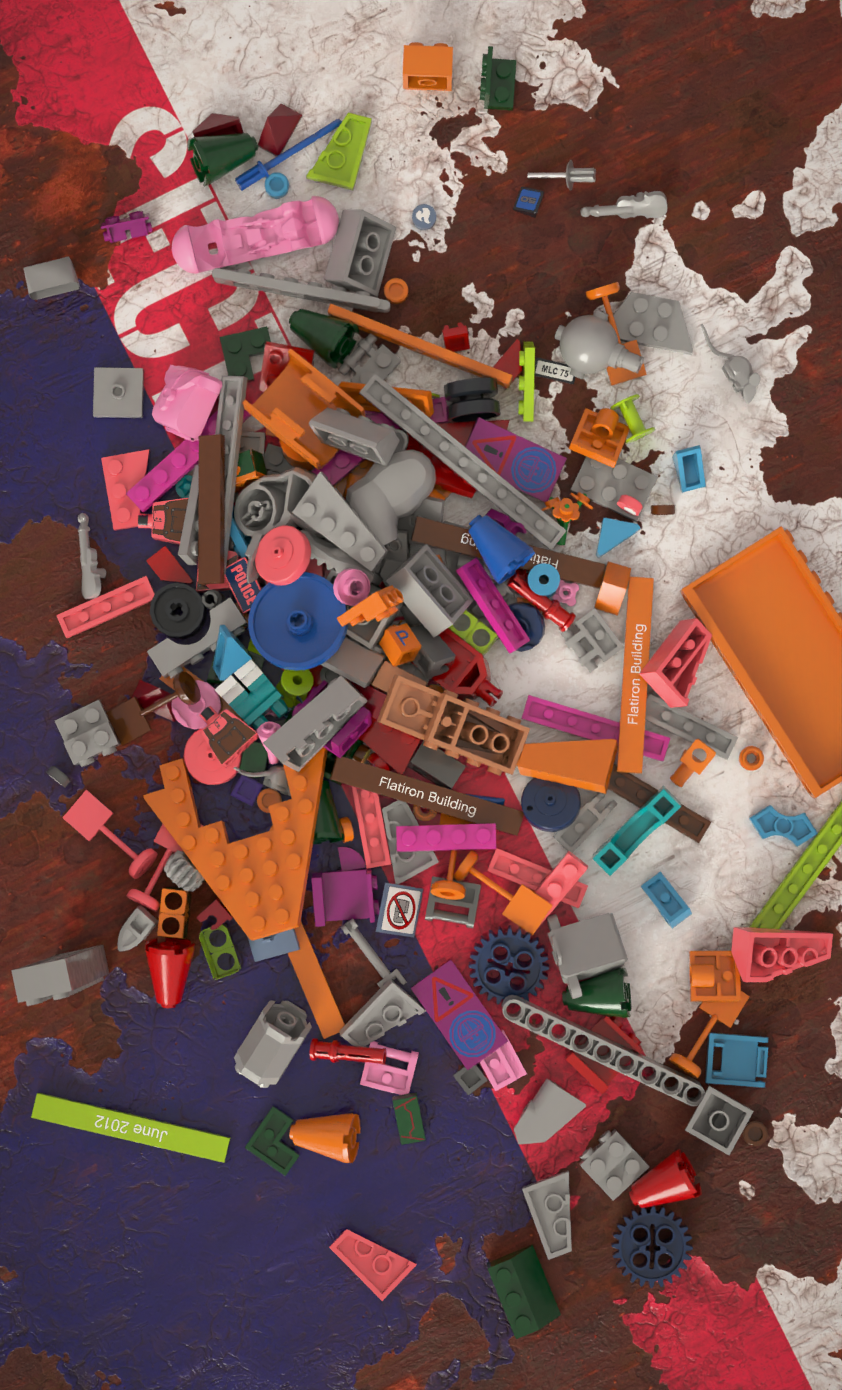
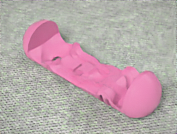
M312 196L309 201L283 203L278 208L260 212L253 217H238L226 221L217 219L199 227L184 225L174 235L172 254L176 263L183 270L196 274L215 268L326 244L337 233L339 217L335 207L329 200L319 196ZM216 242L218 253L210 255L208 244Z

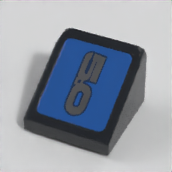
M521 187L513 210L536 218L544 197V191Z

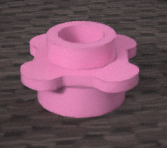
M560 580V584L552 599L558 600L570 607L576 604V592L579 590L578 584L575 582L569 584ZM567 591L568 595H564L563 592Z

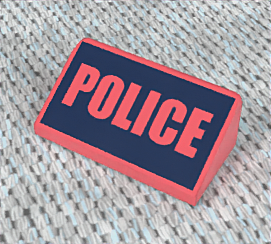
M246 557L227 566L226 574H224L242 614L250 611L255 597L261 591L257 580L250 584L247 583L246 571L248 561Z

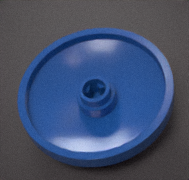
M304 572L296 581L288 585L278 586L269 582L261 589L250 608L248 619L249 634L258 652L271 664L286 670L311 669L330 659L342 645L347 634L348 624L342 627L337 617L348 611L347 606L337 600L334 595L333 584L317 574Z

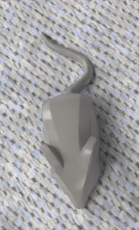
M701 324L706 342L712 352L728 359L722 367L725 376L729 382L733 381L734 385L732 387L736 393L741 391L743 399L749 404L754 398L756 387L760 382L759 374L753 373L752 366L747 358L716 350L710 342L704 325Z
M275 765L267 771L256 773L242 771L237 767L233 768L238 773L248 777L265 776L263 785L273 790H278L284 795L291 796L284 766Z

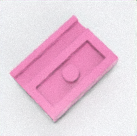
M501 1030L502 1033L504 1034V1036H505V1037L507 1038V1040L509 1041V1039H508V1037L506 1036L504 1030ZM510 1041L480 1062L495 1091L527 1074Z

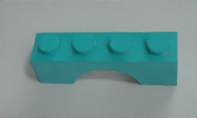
M662 786L593 854L592 859L611 876L654 830L663 825L681 807V803Z

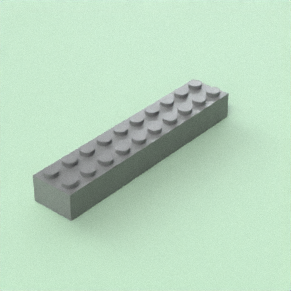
M104 945L55 955L11 970L18 1003L26 1001L27 1006L43 1003L48 999H52V997L53 1000L70 997V995H74L103 981V976L109 974Z

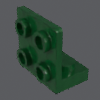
M488 46V54H483L481 76L486 78H481L480 100H484V109L513 111L516 60L492 58L493 46Z

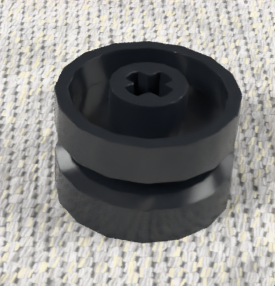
M471 378L444 385L445 400L452 402V404L446 407L448 422H474L477 420V417L489 420L500 416L499 401L492 399V397L498 394L497 379Z
M172 583L163 586L155 593L150 604V615L153 624L163 634L173 639H187L202 630L207 619V607H205L202 597L194 588L183 583ZM177 608H181L183 611L181 616L175 614Z

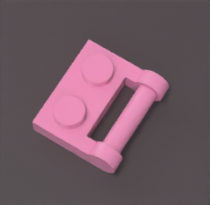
M376 1041L370 1042V1048H386V1057L408 1062V1067L406 1070L387 1064L365 1062L360 1085L399 1095L409 1094L419 1052L412 1051L409 1053L378 1045Z

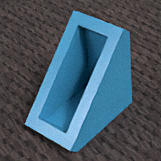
M700 445L675 451L672 458L682 493L706 487Z
M603 518L596 556L600 558L641 529L640 526L635 523Z
M220 625L213 669L219 680H226L252 658L238 638L225 625Z

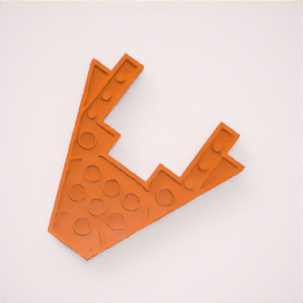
M324 747L299 772L283 764L292 799L268 806L274 830L229 843L225 822L219 821L201 827L188 770L183 758L159 765L165 789L143 795L145 801L252 941L300 927L328 752Z

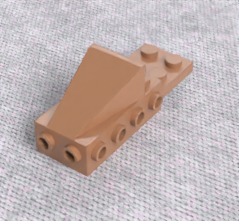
M394 675L377 722L424 741L423 746L437 751L438 747L446 749L444 754L458 759L460 755L467 758L466 763L480 767L481 764L488 766V772L501 776L502 772L513 775L530 728L520 725L522 720L509 715L507 719L499 716L500 711L490 707H486V710L478 707L480 703L465 698V701L457 699L458 694L444 689L443 693H440L399 675Z

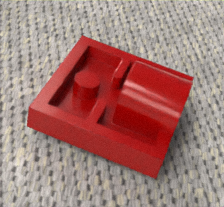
M266 341L259 390L265 391L286 368L290 360L288 354L290 349L295 351L313 367L315 350Z

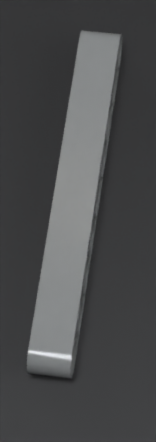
M509 995L502 1001L503 1015L507 1020L690 1106H698L705 1094L703 1087L697 1080L519 996ZM510 1003H517L520 1005V1009L517 1013L511 1014L507 1012V1006ZM538 1013L542 1015V1021L538 1024L530 1023L529 1018L532 1014ZM556 1024L564 1025V1032L559 1035L553 1034V1026ZM581 1034L587 1036L585 1044L577 1045L574 1043L576 1036ZM601 1045H607L610 1048L609 1052L604 1056L597 1054V1049ZM623 1056H630L632 1058L628 1066H621L619 1064ZM647 1066H651L654 1068V1073L648 1077L643 1076L642 1070ZM668 1077H675L677 1079L676 1084L672 1087H666L664 1085L665 1080ZM690 1088H698L697 1096L692 1098L687 1096V1091Z

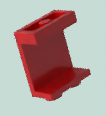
M604 1015L590 1029L639 1054L643 1051L639 1047L642 1042L632 1032L627 1035L621 1030L623 1024L614 1016L609 1018L607 1015ZM584 1036L577 1045L585 1044L587 1036ZM601 1045L597 1049V1054L604 1056L609 1052L610 1048L607 1045ZM573 1050L565 1056V1059L601 1094L608 1089V1084L619 1073ZM623 1056L619 1064L626 1066L632 1058L630 1056Z

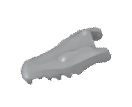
M306 529L300 530L307 536L310 542V559H317L318 566L326 563L327 570L335 568L336 573L349 568L361 570L367 575L370 583L374 579L373 572H379L382 567L380 562L377 568L371 572L334 543L318 538Z

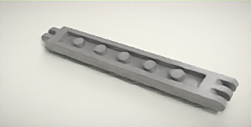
M219 268L212 270L214 281L219 284L372 312L388 313L390 311L389 301L372 297L370 293L365 291H356L355 294L346 292L345 288L332 286V289L323 288L320 283L308 282V285L298 283L297 279L289 277L279 280L274 279V275L260 273V276L252 275L250 271L245 269H236V272Z

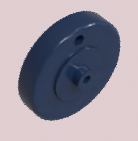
M533 778L523 790L521 806L525 818L533 827L545 832H557L569 827L576 820L581 809V798L577 787Z

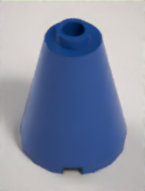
M478 515L469 523L471 528L468 532L492 577L498 584L512 577L516 573L515 571L520 566L523 567L535 554L531 546L488 515L483 517Z

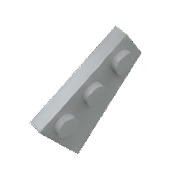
M397 800L382 808L395 884H400L439 862L434 851L397 852L396 826H419L406 802Z
M389 979L348 1021L339 1033L351 1045L364 1047L384 1036V1033L396 1025L401 1026L405 1024L407 1019L417 1013L420 1015L426 1012V1010L392 979Z
M567 1170L522 1187L548 1260L572 1251L569 1171Z

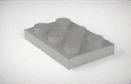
M586 456L570 491L575 494L578 492L585 493L590 501L637 522L641 512L638 516L631 515L622 510L617 505V502L621 495H629L638 500L644 507L658 477L619 458L613 468Z

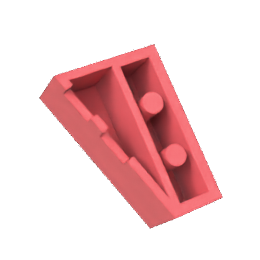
M697 618L679 621L639 673L670 708L688 705L690 700L688 695L691 686L695 685L697 680L695 675L698 666L703 663L712 634Z

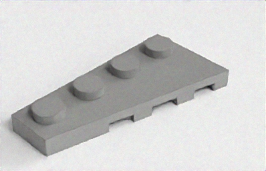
M323 471L319 472L292 513L373 572L388 550L358 517L356 511L348 505L337 488H334Z

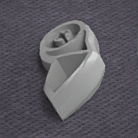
M416 450L395 452L387 466L375 462L363 478L347 489L345 501L356 511L358 517L370 528L380 542L386 545L398 538V519L412 515L433 491L436 482L435 468L431 460L422 452Z
M295 467L280 474L264 475L253 481L242 490L236 499L234 516L239 529L245 535L253 537L254 533L263 534L264 536L275 527L288 525L306 529L318 538H326L292 513L317 477V474L305 468Z

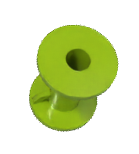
M639 394L627 397L610 407L612 410L620 408L631 431L632 437L626 440L627 444L639 440L656 430L655 427L646 429L633 401L640 397Z
M308 669L298 671L284 670L276 688L284 696L283 700L288 708L296 707L301 703L296 699L297 696L303 702L305 701L307 693L313 686L312 673Z

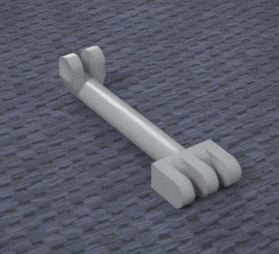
M353 918L341 927L346 935H351L383 978L377 983L380 988L389 979L394 981V979L398 978L402 985L407 983L397 968L392 972L388 970L358 930V925Z

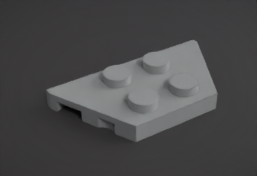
M631 292L613 316L622 342L637 340L638 345L692 354L693 348L679 301Z

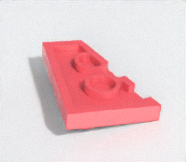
M150 449L101 458L114 531L138 527V515L141 513V510L126 493L147 475Z
M345 1229L329 1246L381 1301L417 1265L348 1229Z

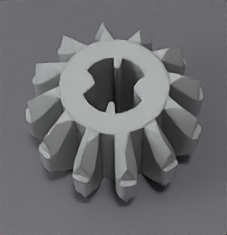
M177 850L168 858L164 871L167 877L177 884L178 888L181 887L184 891L193 892L201 886L204 878L184 851Z

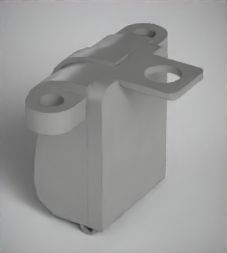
M613 913L603 914L563 927L560 926L556 914L546 918L550 930L548 937L553 949L552 955L555 964L559 968L563 982L568 985L572 999L582 997L579 980L624 966V962L628 961Z

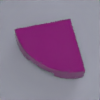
M338 847L342 871L366 867L364 859L358 852L348 847Z

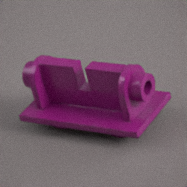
M136 211L129 213L128 218L120 219L119 216L105 218V222L101 224V229H107V231L103 232L105 242L110 241V243L126 240L125 230L129 229L132 238L149 235V232H153L151 222L146 223L150 214Z

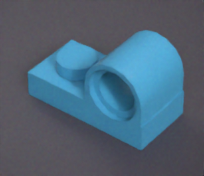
M661 871L641 886L672 929L692 915L690 908Z

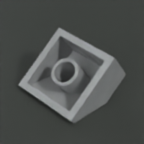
M709 1086L685 1131L730 1155L754 1111Z

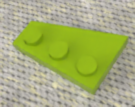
M348 112L332 136L331 141L306 175V178L353 191L372 118Z
M523 342V351H519V366H523V376H519V390H523V400L518 401V415H523L524 422H533L535 346L533 342Z

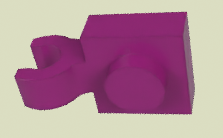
M491 508L486 514L514 535L519 532L527 533L523 524L511 521L509 516Z

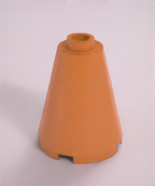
M348 1113L300 1119L291 1125L290 1139H293L294 1145L343 1163H353L359 1149V1142H356L357 1134H360L361 1131L360 1118L358 1114Z

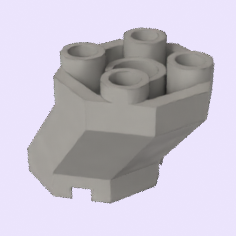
M276 1001L268 1002L234 1057L236 1072L253 1081L261 1088H268L270 1084H277L312 1028L310 1022L308 1024L306 1022V1012L289 1001H282L281 1004H275Z

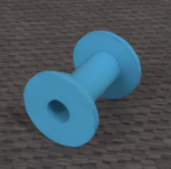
M546 563L534 566L528 575L530 589L534 593L548 598L554 595L560 584V575L557 569ZM539 579H545L547 584H541Z

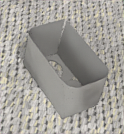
M69 256L24 267L28 293L32 300L78 290L80 287Z

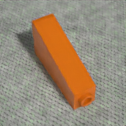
M615 739L524 744L516 766H518L520 775L606 794L618 752V743Z

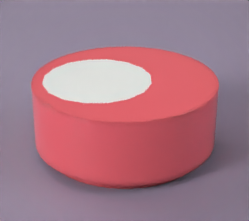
M621 495L617 502V505L622 510L634 516H638L643 508L638 500L629 495Z

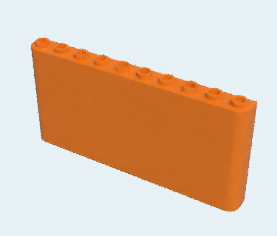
M781 526L682 588L680 592L694 616L712 634L710 641L804 788L812 798H817L842 782V613L836 612L833 607L834 600L827 591L824 592L819 585L821 583L819 576L814 570H809L806 565L808 562L806 556L801 550L797 551L793 545L795 540L788 529L784 530Z

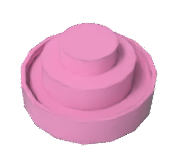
M352 568L340 572L333 585L334 595L337 600L342 604L355 606L366 599L371 588L367 575L361 570Z

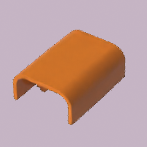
M290 349L288 351L290 360L282 373L254 404L251 405L246 400L242 404L244 409L315 468L320 470L328 464L340 449L321 443L309 426L310 420L327 407L337 410V408L344 409L356 418L359 416L365 417L366 414L364 408L295 351Z

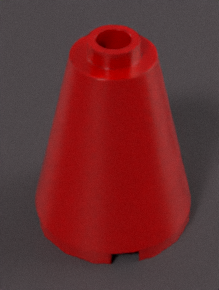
M165 937V941L159 943L158 938L148 940L145 943V951L156 1002L161 1004L163 1008H175L176 1004L181 1003L195 951V943L191 944V940Z
M678 1149L632 1184V1191L629 1192V1195L635 1206L639 1205L641 1208L697 1198L702 1195L700 1183L696 1185L694 1183V1177L697 1175L686 1154L684 1152L681 1153V1149Z

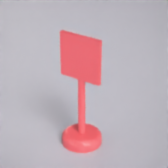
M85 790L63 816V819L88 841H91L98 831L101 830L134 859L129 867V874L132 878L138 879L155 862L158 855L157 852L149 848L137 855L104 826L114 813L88 790Z
M163 824L153 842L167 848L145 892L131 889L126 895L132 901L155 912L158 911L160 903L151 897L150 893L172 852L175 853L177 850L183 851Z

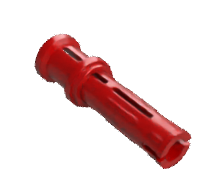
M518 573L512 576L516 582L511 578L509 579L507 586L541 610L543 618L546 620L550 619L557 624L561 632L567 630L573 623L576 615L562 608L558 600H550L546 596L534 593L530 589L528 582Z
M313 1038L310 1044V1060L312 1061L327 1059L332 1063H336L339 1060H349L382 1065L386 1062V1048L341 1045L338 1040L323 1042L319 1041L318 1038Z

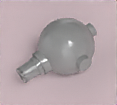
M595 310L593 315H583L573 319L566 327L560 325L555 334V339L560 340L562 358L571 368L569 374L583 379L585 374L601 372L608 366L615 369L617 367L625 368L638 373L642 367L644 357L629 352L628 349H625L624 345L618 343L616 331L607 321L609 315Z

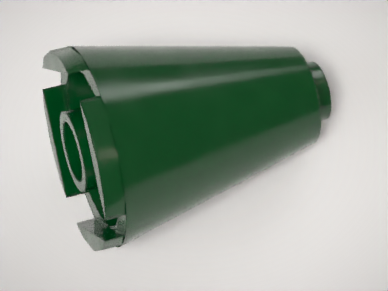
M248 133L193 137L187 141L188 151L193 150V158H190L193 170L199 182H204V187L255 157V151L258 150L256 139L254 136L250 137Z
M306 309L294 311L289 318L290 330L310 349L315 350V353L326 364L335 369L338 368L336 366L338 362L343 364L342 360L347 355L350 356L357 342L353 337L354 333L359 334V328L353 322Z
M324 779L313 844H322V842L326 841L336 843L344 840V833L329 781Z
M618 968L579 981L582 997L572 999L567 985L566 991H562L563 1005L568 1006L570 1011L621 1018L631 1017L628 1012L632 1009L630 983L624 982V977L628 976L626 968Z

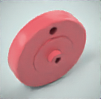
M288 525L275 527L266 533L259 543L255 557V566L259 575L264 580L278 586L288 585L296 581L305 572L311 557V546L307 536L295 527Z
M198 729L190 736L184 749V762L188 772L194 779L207 785H219L230 781L238 773L233 768L237 767L240 769L243 753L225 768L219 763L202 736L201 731L203 729Z

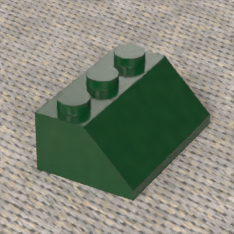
M533 1244L487 1263V1269L516 1339L540 1330L561 1316Z

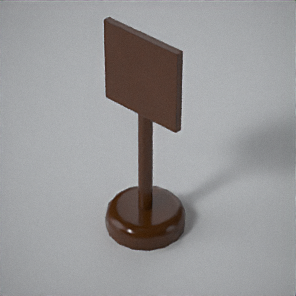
M183 671L178 673L173 679L175 692L143 710L137 698L133 697L106 713L122 746L152 730L145 715L177 697L187 705H194L200 701L199 687L190 674Z

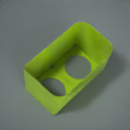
M465 610L462 614L469 617L470 627L465 631H458L451 625L448 629L462 640L465 639V642L479 653L485 655L499 637L493 630L481 621L478 622L475 616ZM478 629H484L490 635V641L485 646H477L473 642V634Z
M222 924L219 928L215 929L222 930L226 934V942L221 947H215L209 941V936L214 930L208 928L201 931L199 935L213 979L216 978L215 980L234 974L241 969L226 924ZM223 953H229L234 957L235 964L230 970H222L218 966V957Z

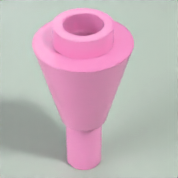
M269 721L258 727L257 734L262 744L281 727L279 724ZM263 744L268 753L269 763L277 764L279 761L277 757Z

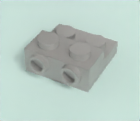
M100 700L55 720L73 765L87 766L94 762L93 757L100 754L103 757L117 751L116 746L121 745Z
M616 1129L612 1132L606 1131L598 1139L600 1143L594 1149L589 1147L581 1154L580 1158L582 1160L579 1162L586 1173L613 1201L649 1168V1165Z

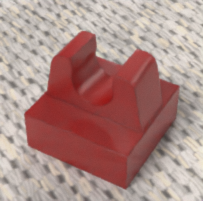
M460 322L458 327L449 329L448 325L444 326L442 332L445 349L452 352L470 349L466 325L464 326Z

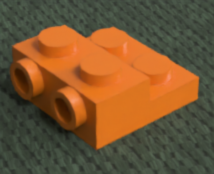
M393 585L376 591L337 617V620L342 627L349 623L353 627L365 620L369 622L376 619L379 622L398 611L396 606L404 601V597Z

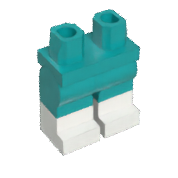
M252 659L234 672L238 679L250 690V693L232 675L215 689L248 726H253L256 730L263 723L269 722L264 715L270 710L279 718L289 711L288 706L283 700L284 696Z

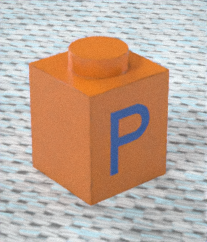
M407 623L389 626L384 631V635L379 642L380 647L393 667L414 661L422 647Z

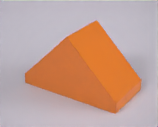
M607 562L594 606L595 609L618 615L627 589L631 568Z

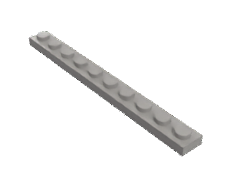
M374 374L359 392L361 396L516 523L523 524L526 531L549 550H552L565 534L566 530L377 374Z

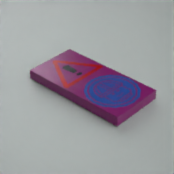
M477 417L465 444V448L515 489L542 502L549 500L567 459Z
M449 960L411 988L467 1070H470L509 1042L452 960Z

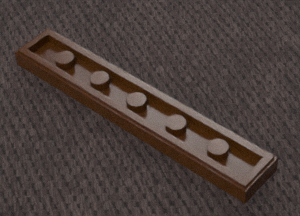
M225 435L199 436L198 584H224Z
M614 764L608 790L641 808L658 790L630 773L617 772V765ZM681 804V807L665 824L695 842L700 843L711 821Z

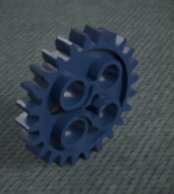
M511 925L508 926L507 932H503L501 926L498 927V934L489 930L488 939L485 936H481L482 945L475 943L474 949L477 952L470 953V958L475 961L469 962V968L474 969L470 972V977L476 978L473 981V986L481 985L479 994L488 992L487 1000L489 1001L496 997L497 1005L509 995L523 997L527 1001H529V993L537 996L535 987L543 989L544 983L540 979L547 980L548 974L543 971L549 970V964L543 963L548 960V954H541L545 950V946H536L539 942L538 937L531 940L530 932L522 935L521 927L516 932H512ZM500 946L506 948L507 952L504 955H498L494 952V949ZM525 953L530 955L531 959L527 962H522L518 959V956ZM488 959H493L495 962H488ZM508 962L513 963V966H511L510 969L505 968ZM493 969L497 970L500 975L496 978H491L487 975V972ZM518 976L523 978L524 981L519 985H515L511 982V979Z
M651 1206L647 1212L645 1208H640L641 1213L639 1214L632 1209L633 1217L629 1218L624 1215L625 1225L616 1224L619 1230H621L620 1233L614 1232L612 1234L613 1237L618 1239L617 1242L611 1243L613 1248L618 1249V1251L612 1253L613 1258H621L616 1263L617 1268L625 1266L622 1270V1275L625 1276L631 1273L630 1281L632 1283L639 1278V1285L641 1287L645 1281H648L650 1288H653L655 1281H658L659 1285L663 1287L664 1279H667L672 1284L671 1276L675 1274L677 1277H681L678 1269H687L688 1267L683 1261L691 1260V1256L686 1251L692 1250L693 1246L686 1242L691 1240L692 1237L689 1234H683L688 1230L687 1225L679 1226L682 1218L679 1216L673 1220L674 1212L671 1210L666 1215L664 1206H661L658 1212H656L654 1206ZM651 1224L655 1225L653 1239L658 1246L653 1248V1268H649L650 1251L646 1247L651 1243ZM640 1227L646 1229V1235L642 1239L633 1237L635 1229ZM663 1228H668L671 1230L670 1237L665 1240L658 1238L659 1231ZM637 1253L646 1255L645 1261L641 1264L633 1262V1257ZM661 1254H669L671 1257L669 1263L665 1265L658 1263V1257Z

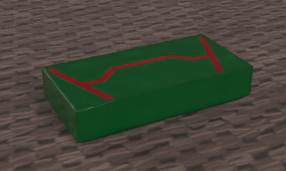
M417 1092L393 1096L392 1101L401 1145L425 1141Z

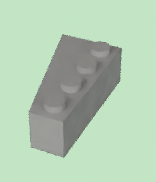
M343 676L335 678L328 684L325 690L266 739L263 744L282 764L299 772L368 700L349 680Z

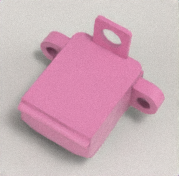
M170 364L164 378L166 385L154 404L152 416L157 423L166 426V431L194 442L199 440V436H201L217 396L222 389V381L196 368Z

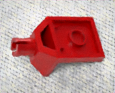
M448 628L438 634L456 656L454 661L444 664L448 666L449 670L434 676L432 680L445 690L458 694L457 699L465 701V698L475 700L477 697H480L490 707L494 706L497 701L489 694L491 693L500 699L503 691L490 682L489 663L484 656Z

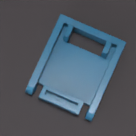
M709 1032L705 1082L765 1088V1082L755 1081V1077L766 1078L768 1047L758 1046V1042L768 1043L769 1037ZM714 1046L722 1047L721 1071L712 1070Z

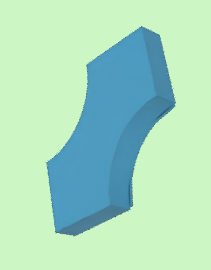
M771 805L749 818L762 839L774 835L783 836L793 842L796 847L818 834L805 813L797 816H785L778 813Z

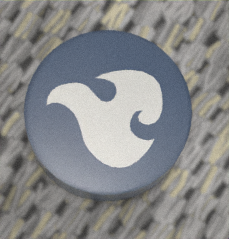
M427 204L417 206L412 213L413 224L420 230L431 229L436 223L434 208Z

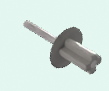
M570 160L567 164L566 172L528 173V178H566L567 187L571 191L574 182H595L596 169L574 168L573 161Z

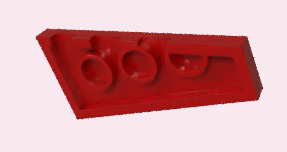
M407 433L409 443L406 450L422 452L431 460L435 468V484L440 485L443 490L472 499L477 490Z

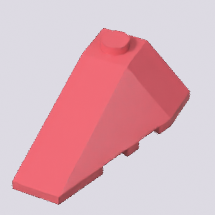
M734 927L731 952L743 982H768L774 980L773 978L776 976L790 974L792 970L800 967H808L830 959L833 933Z

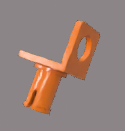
M696 739L688 750L685 749L680 758L682 764L671 775V781L677 786L683 787L694 771L699 775L714 758L716 752L700 739ZM697 748H701L706 752L707 757L704 761H701L692 752Z

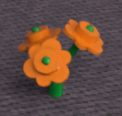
M571 492L569 495L577 500V503H573L569 498H563L560 501L558 497H550L549 501L544 502L546 507L541 510L544 511L552 508V514L557 519L558 524L566 530L565 534L556 543L557 545L566 544L568 524L571 520L579 518L580 513L578 510L583 504L587 508L593 509L588 504L590 499L587 497V494L578 492L575 495Z

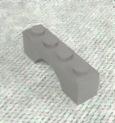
M228 598L209 611L211 618L210 627L207 634L200 641L190 645H181L167 638L147 651L163 677L167 678L170 676L172 679L182 672V668L187 664L191 663V665H194L204 659L203 654L210 649L213 652L216 651L220 625H225L236 637L246 631L244 627L248 626V623L231 598Z

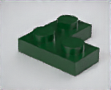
M267 326L220 337L228 376H244L248 378L247 382L255 381L249 357L264 354L266 341L271 342Z
M273 1105L245 1148L286 1176L300 1156L298 1152L280 1141L294 1119Z

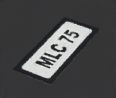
M536 358L535 376L574 384L575 376L569 374L571 368L567 364Z

